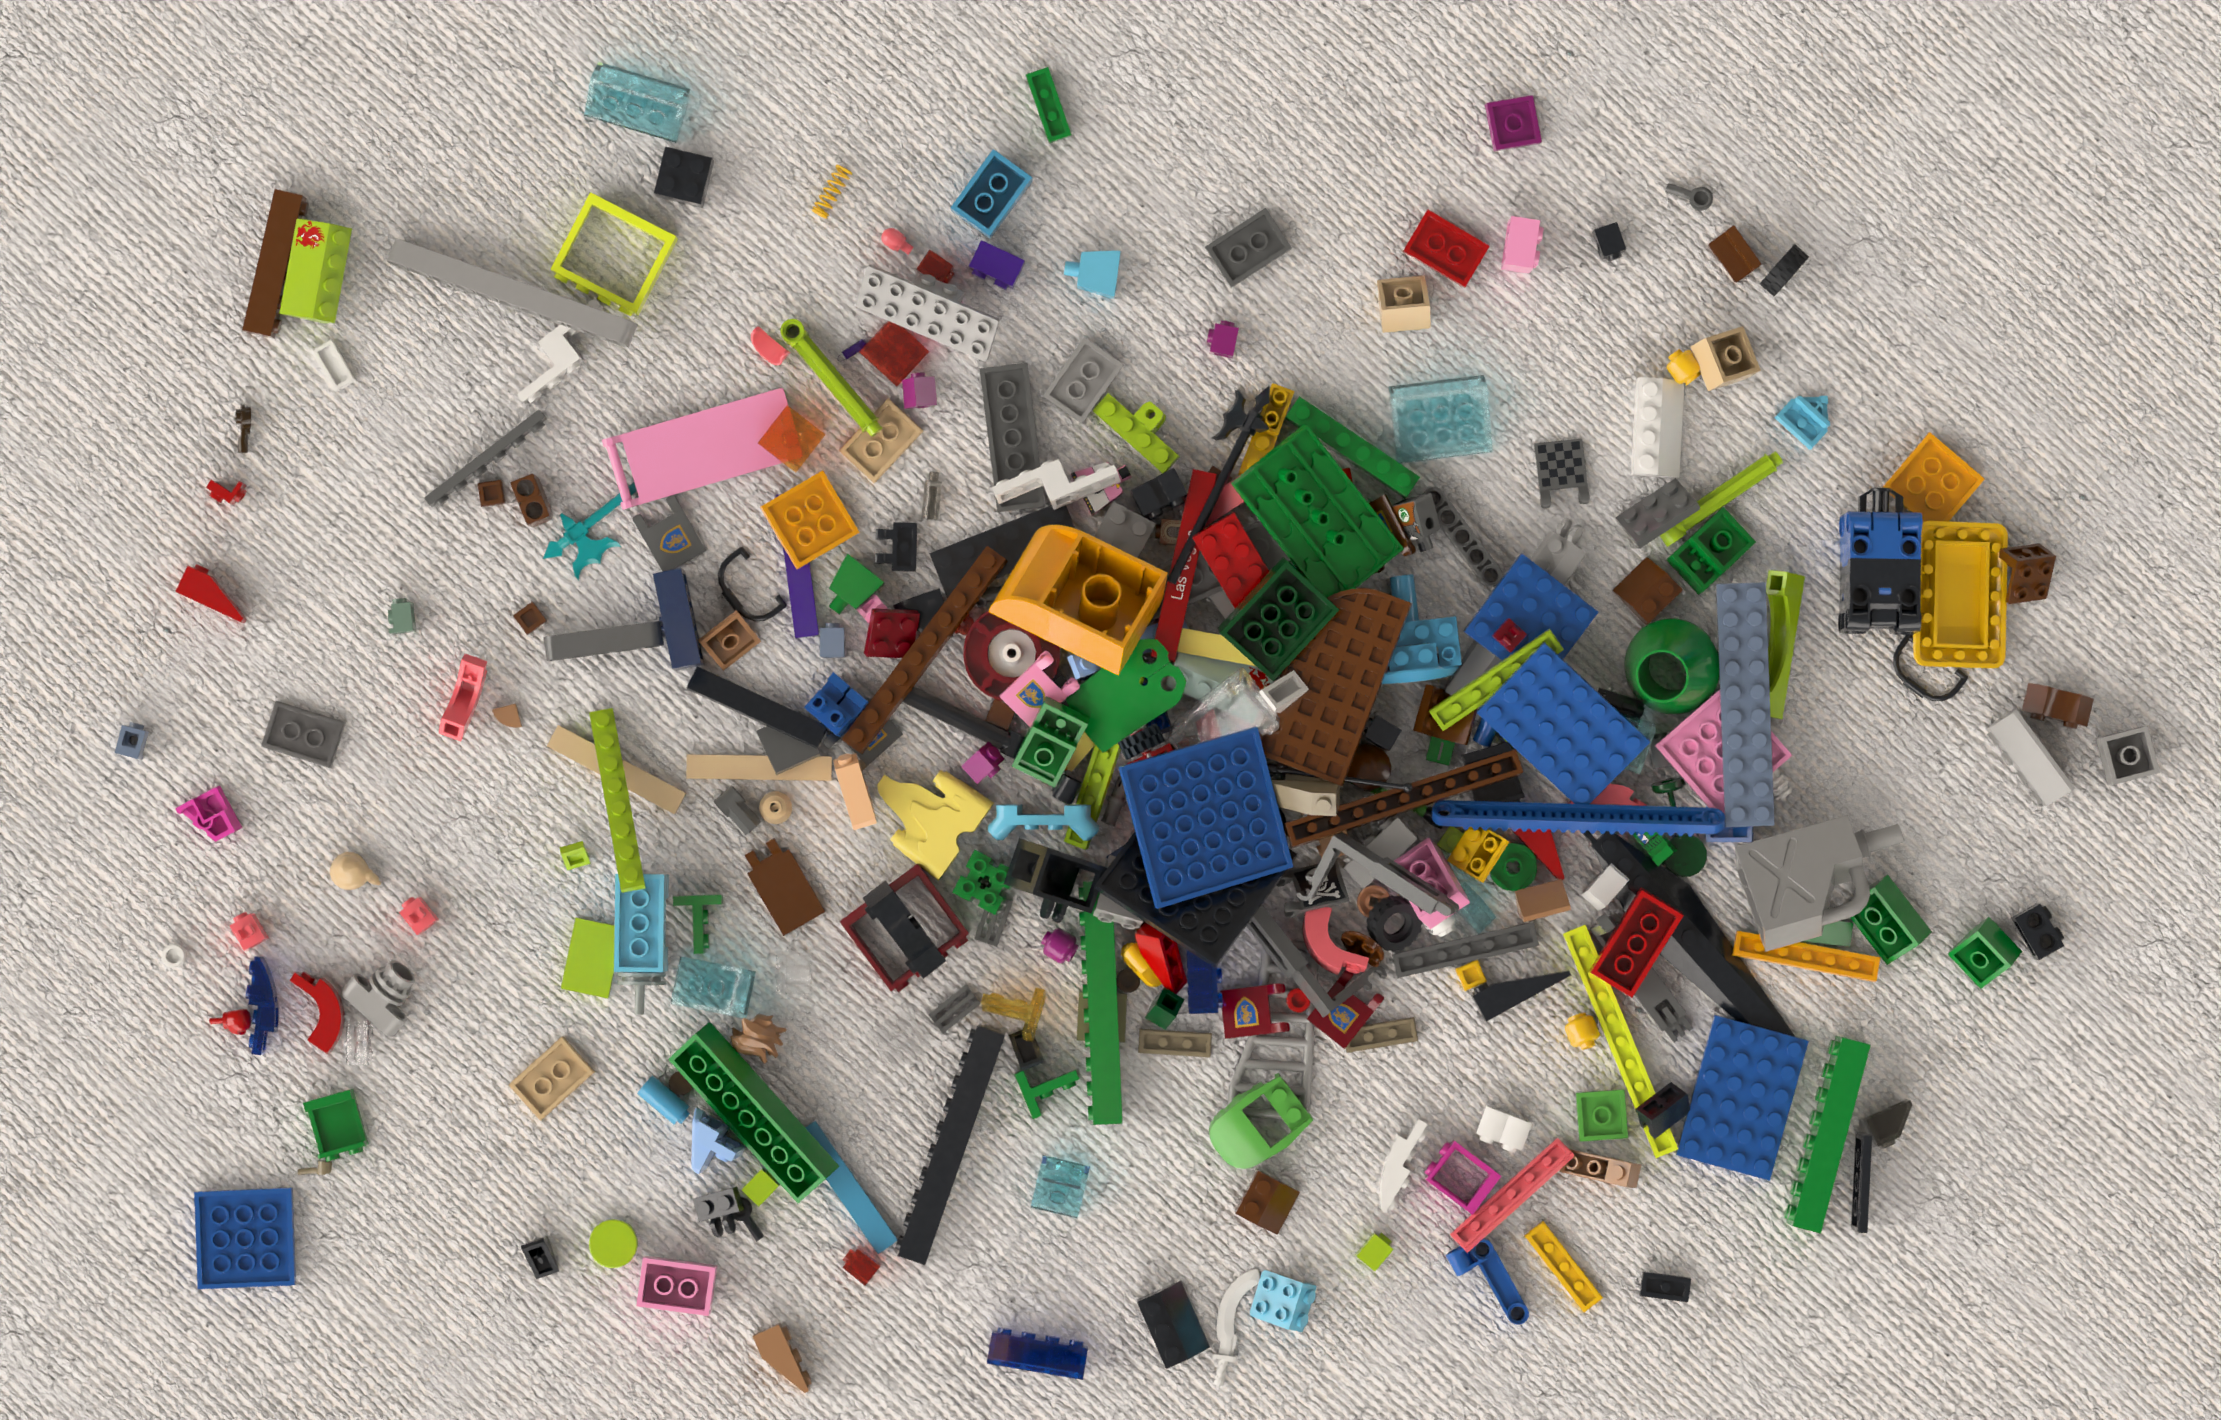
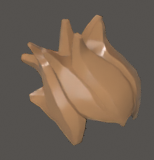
M759 1013L751 1021L746 1018L742 1019V1032L734 1027L732 1028L733 1035L730 1036L732 1046L738 1053L758 1056L765 1064L767 1062L766 1051L769 1056L778 1057L774 1043L780 1046L783 1045L779 1039L781 1036L779 1034L787 1031V1029L774 1025L771 1020L773 1015L766 1016Z

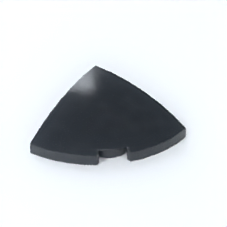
M939 588L894 604L893 608L917 610L920 613L917 631L922 633L944 604V600Z

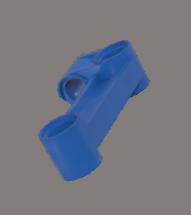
M1484 1238L1479 1242H1484L1488 1245V1251L1485 1255L1476 1254V1246L1468 1253L1459 1246L1445 1255L1457 1277L1478 1265L1510 1322L1520 1325L1527 1321L1529 1317L1528 1308L1488 1239ZM1517 1306L1522 1307L1524 1311L1523 1316L1519 1319L1512 1318L1511 1310Z

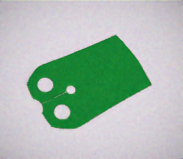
M1140 639L1119 676L1101 668L1081 684L1076 692L1066 698L1071 709L1090 717L1084 732L1102 753H1105L1134 731L1174 707L1184 693L1186 679L1178 666L1169 663V652L1157 639ZM1151 648L1157 653V660L1153 664H1147L1143 661L1142 654L1146 649ZM1165 676H1171L1175 679L1176 687L1174 690L1165 691L1162 688L1161 681ZM1141 677L1148 678L1147 685L1142 686L1139 680Z

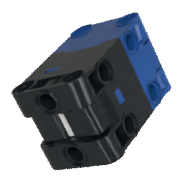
M1871 488L1858 497V511H1848L1840 516L1839 633L1866 634L1869 629H1889L1890 634L1913 635L1921 630L1922 513L1903 512V496L1891 488ZM1872 492V512H1866L1867 494ZM1889 493L1895 496V512H1889Z

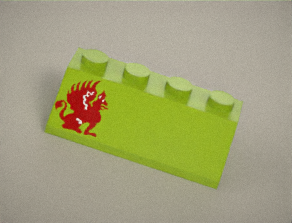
M305 219L296 220L279 314L320 323H335L352 228Z

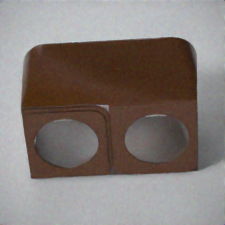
M532 473L510 482L517 502H522L519 507L528 526L536 527L552 519L553 512L540 479ZM527 479L533 483L534 491L531 495L521 496L518 493L517 485L521 480ZM531 502H538L543 508L542 515L537 519L529 518L526 514V507Z

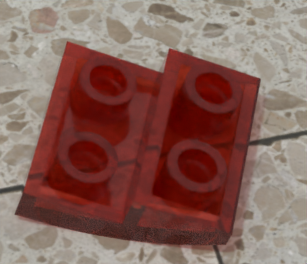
M887 321L859 351L896 387L930 352L904 327Z

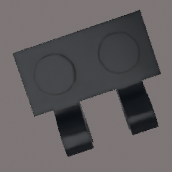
M893 522V530L876 529V540H893L892 554L875 553V564H892V571L916 572L917 523Z

